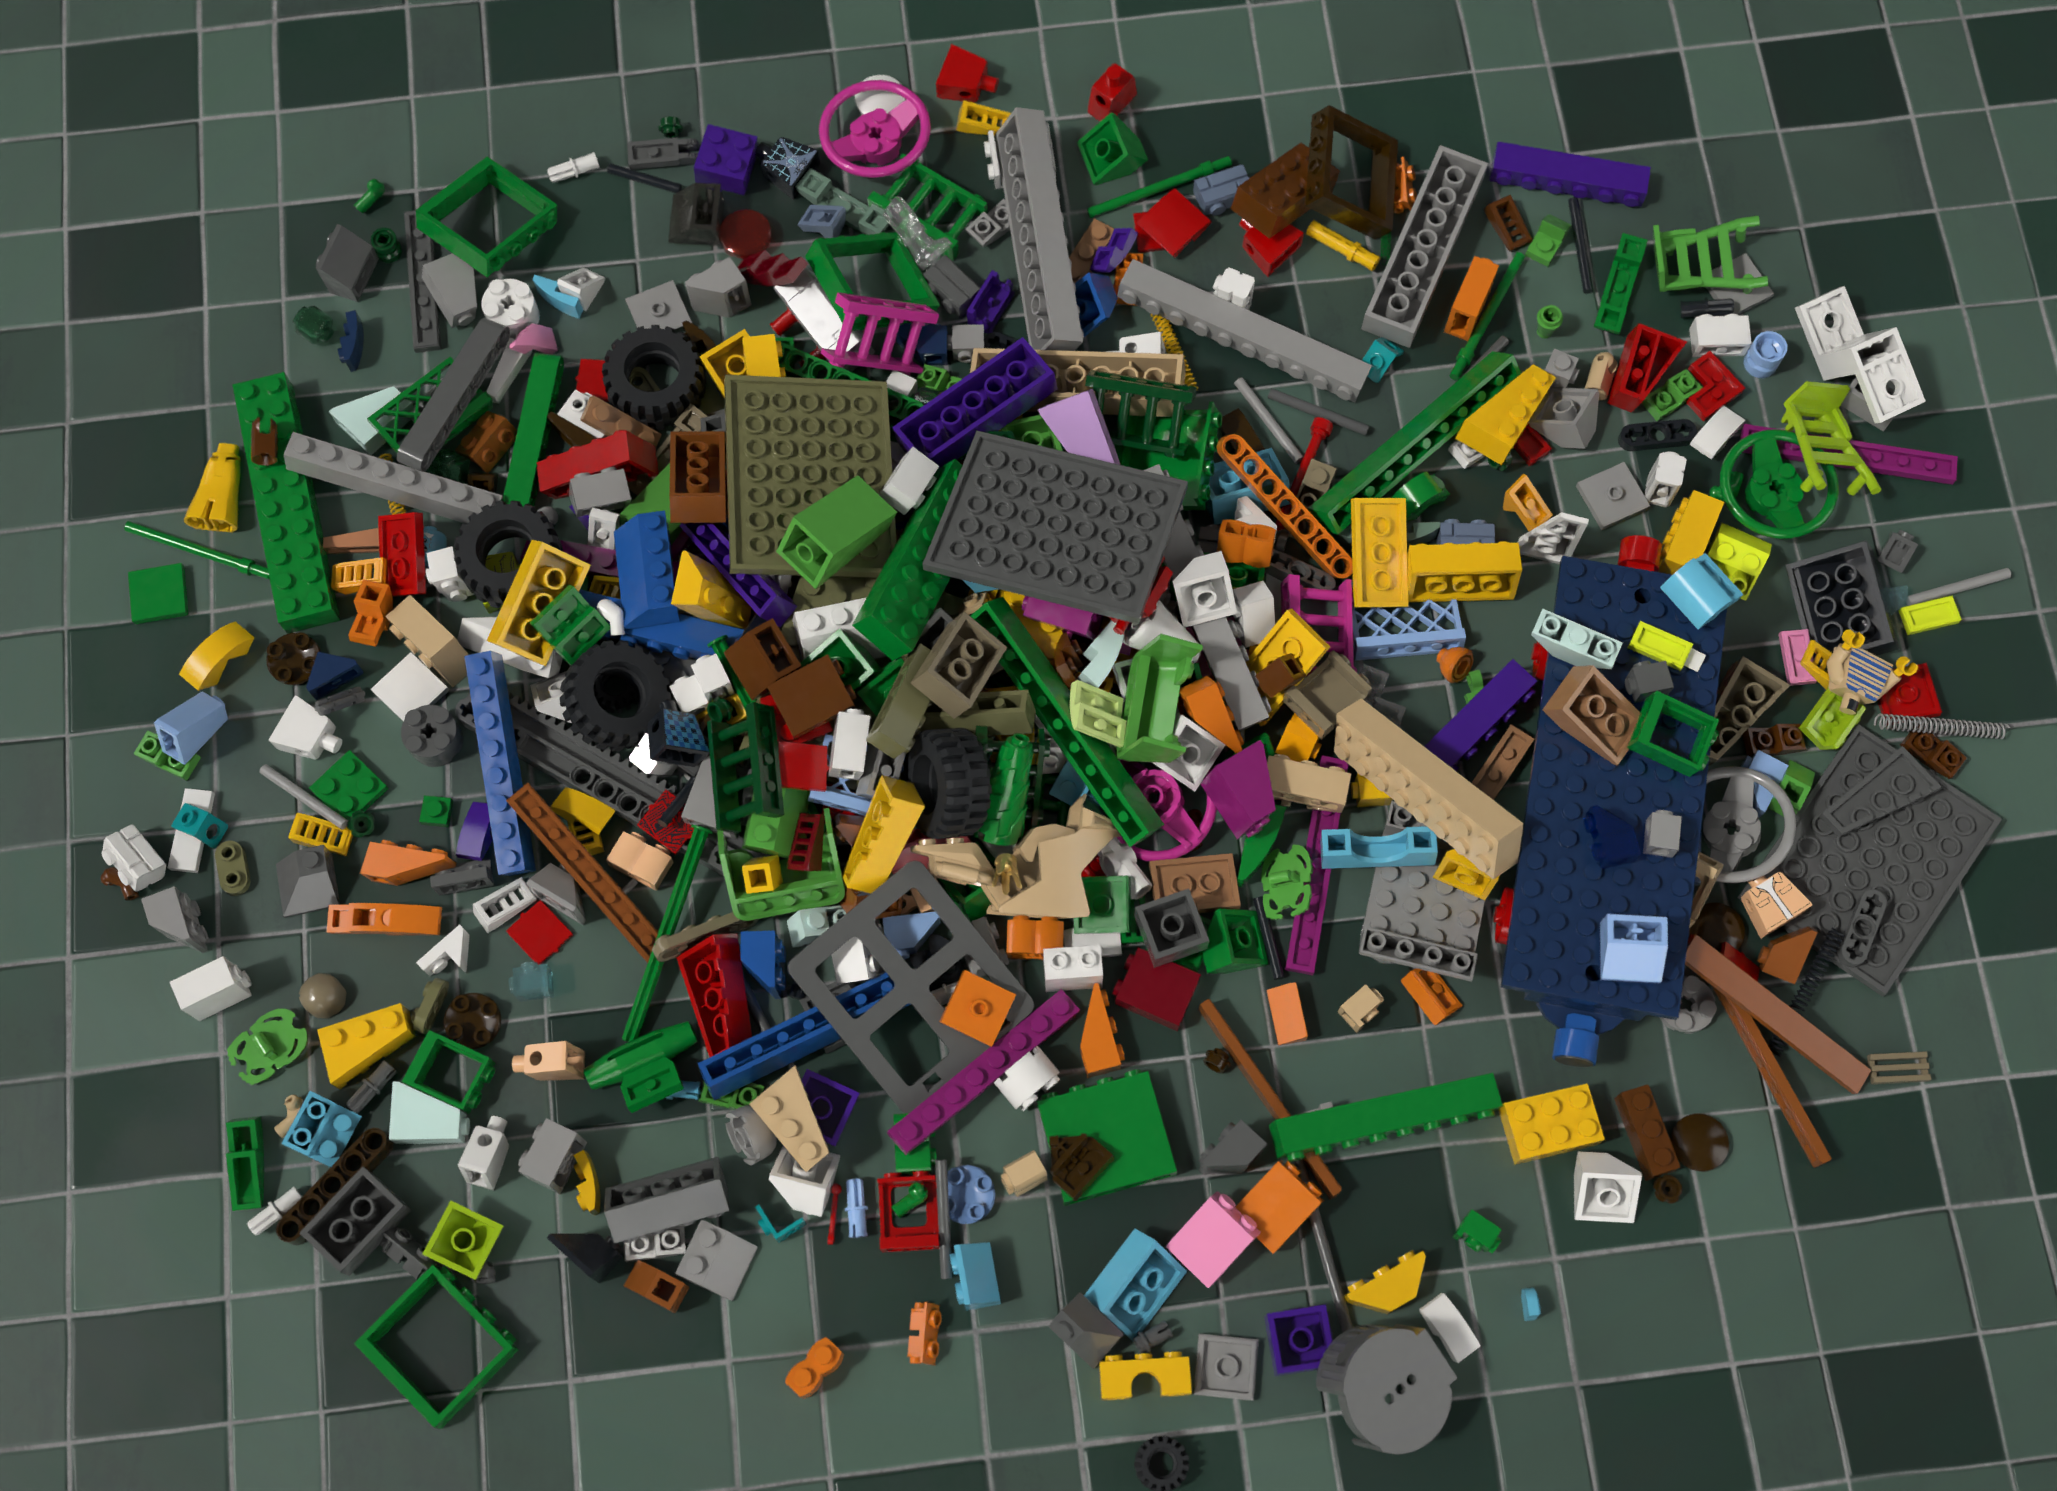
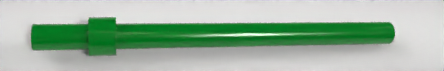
M1227 156L1213 162L1208 160L1200 163L1199 167L1089 207L1087 208V213L1092 218L1194 179L1214 174L1216 171L1232 166L1231 159Z
M1516 252L1464 348L1460 349L1456 356L1457 362L1449 375L1451 379L1458 381L1465 367L1471 364L1478 343L1525 259L1523 253Z
M127 521L124 530L236 568L242 574L248 576L254 574L270 580L268 568L256 564L254 560L245 557L240 559Z

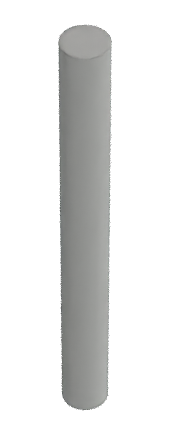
M1243 377L1237 379L1234 383L1294 463L1301 462L1303 455Z
M2009 568L2000 569L1906 596L1905 601L1907 606L1935 600L2011 578V571Z
M267 764L261 767L260 774L341 830L347 827L348 820Z

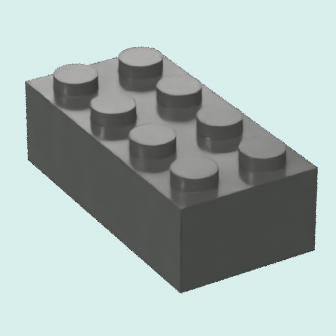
M719 1156L606 1188L604 1213L614 1243L621 1241L629 1243L642 1235L649 1233L652 1235L660 1234L670 1227L677 1225L688 1226L698 1219L705 1217L716 1218L729 1211L728 1186Z

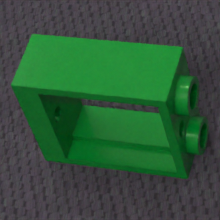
M1656 690L1645 699L1627 748L1690 777L1706 767L1709 756L1706 755L1708 748L1713 745L1718 736L1716 727L1719 719ZM1660 712L1699 730L1688 760L1649 742Z
M429 1030L402 1082L413 1089L458 1108L466 1114H470L471 1110L476 1109L481 1101L482 1094L480 1092L485 1083H489L494 1076L495 1062L479 1052ZM442 1047L481 1064L462 1102L423 1084Z

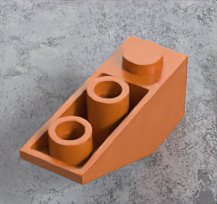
M1204 676L1180 688L1179 696L1187 715L1235 753L1241 752V745L1244 744L1240 732L1233 727L1232 721L1235 718L1229 706H1225L1222 697L1225 696V692L1218 681H1213L1208 676Z
M382 840L381 843H369L360 874L372 882L398 886L456 867V862L449 858L448 853L443 850L432 849L431 852H427L416 845L407 844L406 848L398 847V844L392 841Z
M1094 983L1080 1045V1053L1087 1078L1121 1070V1061L1125 1060L1121 1043L1115 1044L1113 1034L1117 1033L1113 1016L1108 1017L1105 1007L1110 1006L1106 990H1100L1098 983Z

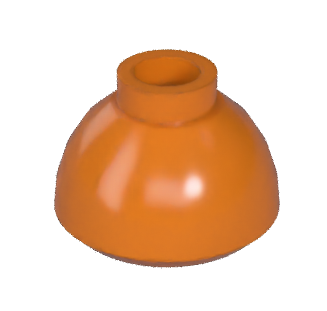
M1453 647L1449 650L1443 648L1436 658V661L1440 663L1442 675L1450 683H1457L1464 679L1471 670L1474 660L1473 652L1464 647Z

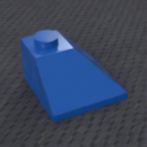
M1088 272L1075 283V297L1080 310L1079 321L1084 337L1110 317L1118 298L1109 276Z

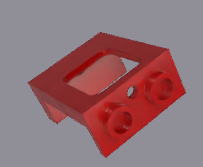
M930 1171L913 1172L911 1177H901V1173H885L884 1178H878L881 1252L939 1249L936 1175H930ZM915 1182L922 1183L923 1187H926L928 1191L926 1199V1224L918 1227H894L892 1224L891 1191L896 1187H910Z

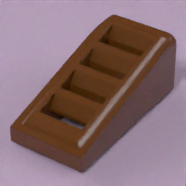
M1511 194L1488 204L1483 209L1509 252L1533 241ZM1504 209L1505 213L1500 215L1498 211ZM1509 217L1511 221L1504 224L1502 220ZM1511 226L1516 227V230L1508 233L1507 228ZM1520 234L1522 238L1513 242L1511 237Z

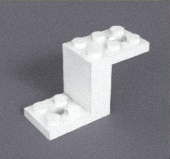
M1845 286L1838 287L1795 307L1823 380L1855 374L1875 424L1926 402L1897 327L1863 334ZM1827 314L1831 315L1834 319L1832 328H1828L1825 325L1824 319ZM1889 380L1895 385V392L1892 395L1886 391V384Z

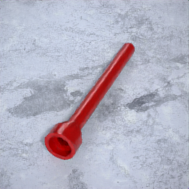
M1315 417L1310 427L1312 438L1290 488V491L1295 496L1298 494L1311 459L1315 458L1322 440L1330 436L1334 427L1333 423L1325 418ZM1291 504L1283 506L1281 512L1288 514L1291 510ZM1277 519V530L1284 529V526Z

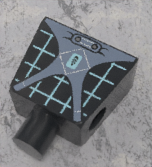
M784 137L779 138L773 147L761 142L755 151V156L762 159L761 167L764 177L793 200L799 193L795 187L810 168L815 171L820 165L817 149Z

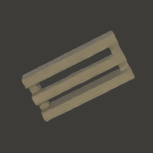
M1927 1051L1869 1054L1867 1061L1868 1068L1871 1069V1084L1929 1082L1931 1074H1928L1930 1067L1926 1061L1928 1057ZM1919 1060V1063L1875 1065V1062ZM1920 1070L1921 1075L1877 1077L1876 1072Z

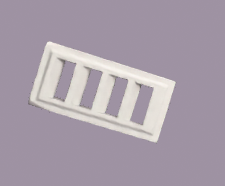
M520 877L474 903L473 913L485 931L489 933L537 901V898L523 878ZM517 889L524 897V899H522L521 901L514 893V891ZM509 896L514 905L509 906L505 897ZM499 903L503 911L499 912L495 904ZM488 909L490 910V912H491L492 915H493V916L490 917V918H489V916L487 915V913L485 912V911L488 910Z

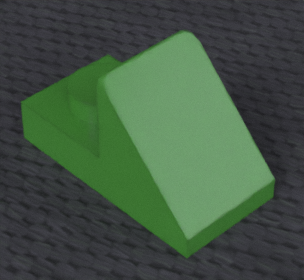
M1548 214L1542 220L1539 230L1527 249L1525 256L1548 267L1572 225Z

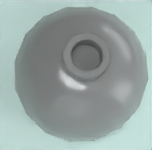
M750 1105L739 1107L726 1114L725 1118H730V1122L725 1124L728 1136L736 1152L740 1153L743 1150L747 1158L743 1159L745 1163L753 1165L765 1159L773 1152L776 1147L777 1137Z

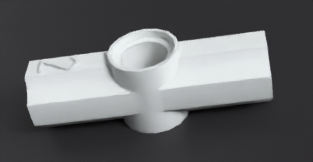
M1114 837L1097 853L1100 857V866L1107 876H1130L1131 899L1138 900L1151 890L1153 885L1136 864L1135 852L1128 844H1121Z

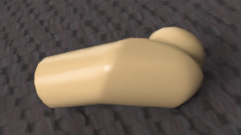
M290 1095L286 1098L284 1104L287 1108V1118L274 1127L281 1138H284L304 1102L297 1095Z

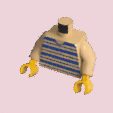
M1845 630L1843 632L1842 639L1844 643L1834 647V651L1826 663L1829 675L1828 688L1831 692L1843 697L1839 710L1850 715L1856 714L1858 704L1875 703L1901 680L1902 674L1910 676L1916 673L1918 669L1917 664L1914 662L1905 668L1910 659L1902 656L1897 659V668L1893 670V664L1860 648L1865 641V637L1860 632L1855 633L1852 630Z

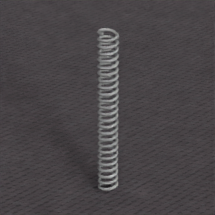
M1879 713L1874 720V726H1876L1878 717L1882 716L1879 721L1881 730L1884 728L1888 730L1890 728L1892 731L1894 729L1904 731L1906 729L1907 732L1911 730L1912 732L1917 731L1919 733L1922 731L1925 733L1927 731L1928 734L1931 732L1935 734L1937 732L1944 735L1947 733L1951 735L1953 733L1954 736L1957 734L1959 736L1962 734L1964 736L1969 735L1970 737L1974 735V737L1979 736L1980 738L1983 736L1987 738L1989 736L1991 739L1993 737L1995 739H2003L2006 734L2004 726L2010 728L2006 723L1956 721L1955 719L1883 715L1882 713Z

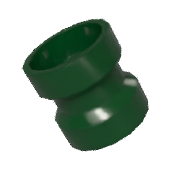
M383 227L373 232L370 241L378 258L385 263H392L398 260L402 255V247L397 240L396 234L391 229Z

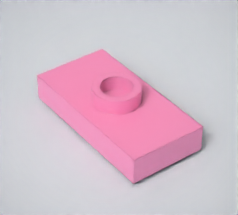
M1808 629L1781 631L1778 635L1787 683L1790 686L1815 684L1817 680L1800 664L1810 642Z

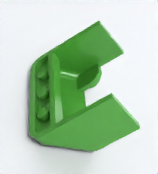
M1159 634L1134 655L1130 666L1122 719L1127 721L1124 746L1121 748L1116 747V757L1118 759L1137 762L1171 763L1186 753V747L1181 746L1177 735H1173L1180 685L1186 679L1191 678L1194 671V663L1191 662L1192 658L1202 651L1203 645Z
M829 808L824 809L827 832L823 835L821 871L787 869L788 859L779 860L783 883L774 891L746 893L742 865L753 858V856L744 849L728 851L724 831L717 830L719 857L735 917L743 921H750L796 912L802 909L839 903L844 898L845 887Z

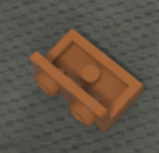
M487 411L478 419L477 424L470 433L461 440L460 445L455 451L462 458L476 463L484 472L489 473L515 442L517 430L505 417Z

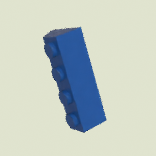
M665 510L637 514L614 531L624 629L680 622L679 609L671 604L675 587V576Z

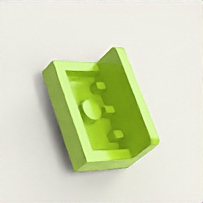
M1827 688L1799 729L1820 750L1838 749L1845 743L1846 737L1852 728L1860 722L1861 715L1866 710V707L1863 704H1858L1856 714H1845L1839 710L1843 697L1831 692Z

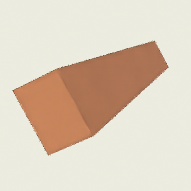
M374 528L323 538V549L327 554L379 552V529Z

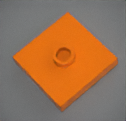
M963 970L939 1022L992 1047L1016 994L967 970Z

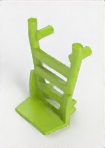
M1806 381L1784 402L1786 412L1781 422L1788 423L1785 427L1786 431L1795 430L1809 475L1800 485L1801 489L1805 492H1809L1814 486L1817 490H1822L1827 486L1822 477L1824 473L1818 468L1817 463L1854 466L1859 475L1846 489L1852 496H1855L1865 483L1871 494L1875 495L1881 491V487L1874 474L1849 442L1852 434L1848 423L1839 409L1850 391L1848 385ZM1802 416L1815 417L1813 421L1803 420ZM1807 432H1817V434L1829 433L1831 437L1810 436ZM1812 447L1839 449L1844 454L1813 451Z

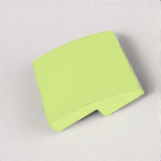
M1080 680L1072 682L1070 716L1073 729L1117 747H1123L1127 723L1126 720L1121 718L1124 698Z

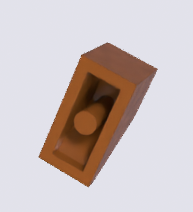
M1806 926L1771 940L1768 947L1763 946L1759 953L1757 962L1760 963V969L1765 973L1795 984L1818 932L1813 927Z

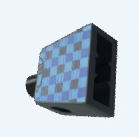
M663 701L659 705L660 711L647 725L650 760L695 767L710 753L697 718L692 713L678 711L675 701Z

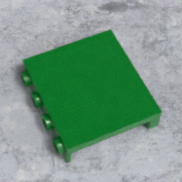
M1209 402L1208 410H1184L1179 443L1189 444L1184 456L1180 455L1179 458H1170L1165 456L1164 452L1115 444L1114 448L1119 462L1122 466L1143 471L1159 464L1162 471L1167 469L1170 477L1188 481V488L1182 502L1183 510H1205L1206 500H1209L1211 495L1209 481L1210 476L1214 475L1215 470L1213 456L1214 452H1217V431L1222 425V414L1213 402ZM1129 415L1127 434L1142 436L1145 416ZM1156 416L1154 439L1169 441L1172 417Z
M1140 1069L1126 1072L1124 1078L1114 1080L1113 1077H1106L1096 1081L1097 1085L1086 1088L1085 1084L1069 1088V1093L1058 1095V1092H1051L1042 1095V1100L1037 1101V1108L1041 1116L1050 1153L1049 1136L1072 1137L1086 1133L1088 1137H1093L1113 1154L1115 1158L1076 1202L1060 1188L1064 1206L1176 1176V1166L1148 1071L1141 1073Z

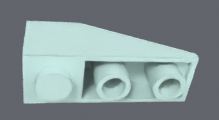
M841 905L798 910L787 920L792 946L801 947L809 945L825 932L827 928L842 918L846 912Z

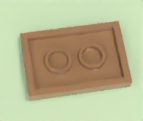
M1233 853L1149 862L1154 900L1189 888L1198 913L1215 912L1218 909H1240L1241 904Z

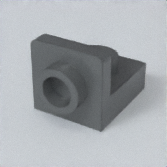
M1899 530L1898 533L1890 532L1889 538L1876 561L1902 573L1918 544L1912 541L1914 539L1913 535Z

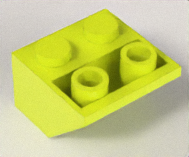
M1721 522L1706 554L1743 593L1740 599L1746 601L1770 555L1772 544Z

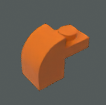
M363 579L354 599L358 614L348 637L351 642L376 647L383 630L387 631L390 622L385 616L393 610V597L388 584Z

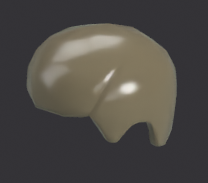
M317 973L309 977L301 986L299 999L305 1010L316 1018H330L338 1014L343 1008L347 993L340 981L334 976Z

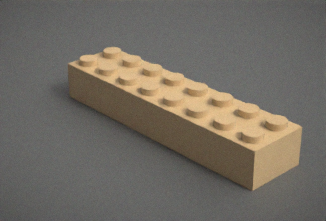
M973 348L970 373L1005 349ZM1035 350L1054 372L1058 389L1026 412H1039L1038 409L1092 389V387L1085 386L1086 376L1091 370L1184 385L1186 373L1184 355ZM1108 390L1105 393L1104 415L1119 414L1121 399L1119 391ZM1135 394L1131 398L1129 415L1145 416L1147 406L1145 396ZM1161 399V401H1158L1156 416L1172 417L1174 406L1171 403L1172 400Z
M1362 698L1337 713L1334 753L1339 759L1347 762L1359 775L1367 778L1378 790L1387 794L1398 806L1406 809L1418 822L1426 825L1438 838L1446 841L1458 854L1465 856L1481 872H1485L1492 879H1495L1518 863L1524 825L1520 820Z

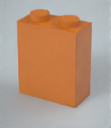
M1474 256L1451 308L1444 330L1445 333L1466 341L1469 340L1491 291L1499 267L1498 264L1493 263L1490 259Z
M1279 1160L1235 1207L1242 1215L1246 1214L1257 1224L1256 1228L1261 1232L1256 1238L1273 1254L1324 1201L1319 1197L1322 1192L1311 1181L1306 1184L1298 1176L1301 1173L1300 1170L1293 1163L1288 1161L1284 1163L1282 1160Z

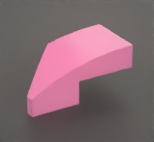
M538 324L527 326L516 335L515 341L509 345L510 349L523 354H527L531 350L545 354H554L558 351L552 328Z

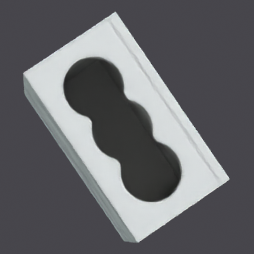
M847 709V712H838L834 723L828 777L859 780L862 776L867 748L866 739L870 723V715H864L863 710Z
M1101 945L1043 949L1046 992H1054L1061 989L1063 991L1093 989L1094 983H1098L1099 987L1102 988Z
M223 956L170 982L180 1009L198 1021L252 996L248 988L252 986L248 974L245 971H241L236 964H233Z

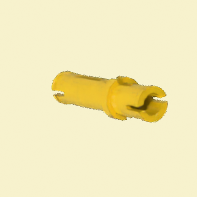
M1315 220L1310 223L1306 231V235L1347 257L1348 261H1355L1372 272L1380 261V256L1361 247V243H1354Z

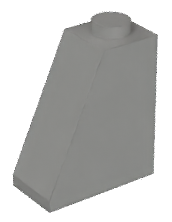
M453 253L424 264L422 279L451 328L470 324L475 319L477 309L474 268Z
M707 755L702 760L681 817L684 823L697 825L717 833L710 756ZM724 831L726 837L735 840L739 837V833Z

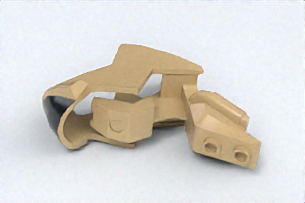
M1086 793L1083 794L1069 808L1066 827L1051 824L1028 829L1023 834L1021 841L1019 840L1013 848L1012 854L1017 858L1022 888L1017 887L1013 876H1011L1008 895H1004L1002 892L1000 875L996 886L992 887L996 868H992L976 843H964V838H947V844H936V839L918 840L919 845L911 846V852L928 857L927 869L933 877L962 885L967 883L980 886L991 902V905L986 910L987 914L1005 916L1025 915L1030 918L1049 916L1057 917L1058 919L1088 917L1090 911L1081 872L1114 837H1120V833L1097 800Z

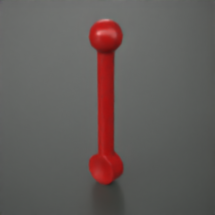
M837 1183L831 1186L833 1197L827 1240L828 1245H834L838 1195L842 1191L841 1185Z

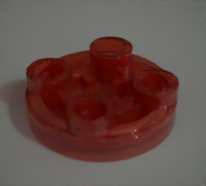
M749 209L738 210L729 214L722 222L719 231L724 251L739 259H745L752 254L766 250L772 237L768 220L761 213Z

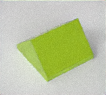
M450 1200L423 1255L476 1280L504 1226Z

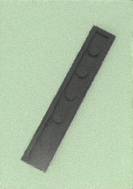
M416 210L404 212L413 349L415 353L441 350L438 304L422 279L423 265L435 260L434 240L416 228Z

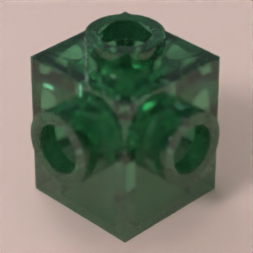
M440 450L426 472L467 484L470 458L457 455L453 450Z

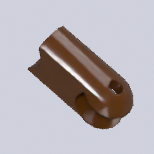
M260 417L256 418L252 423L251 460L255 464L273 465L278 461L277 424L272 418H270L269 434L260 433Z

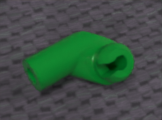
M913 1183L909 1187V1194L891 1206L899 1219L927 1199L928 1191L926 1187H923L922 1183Z

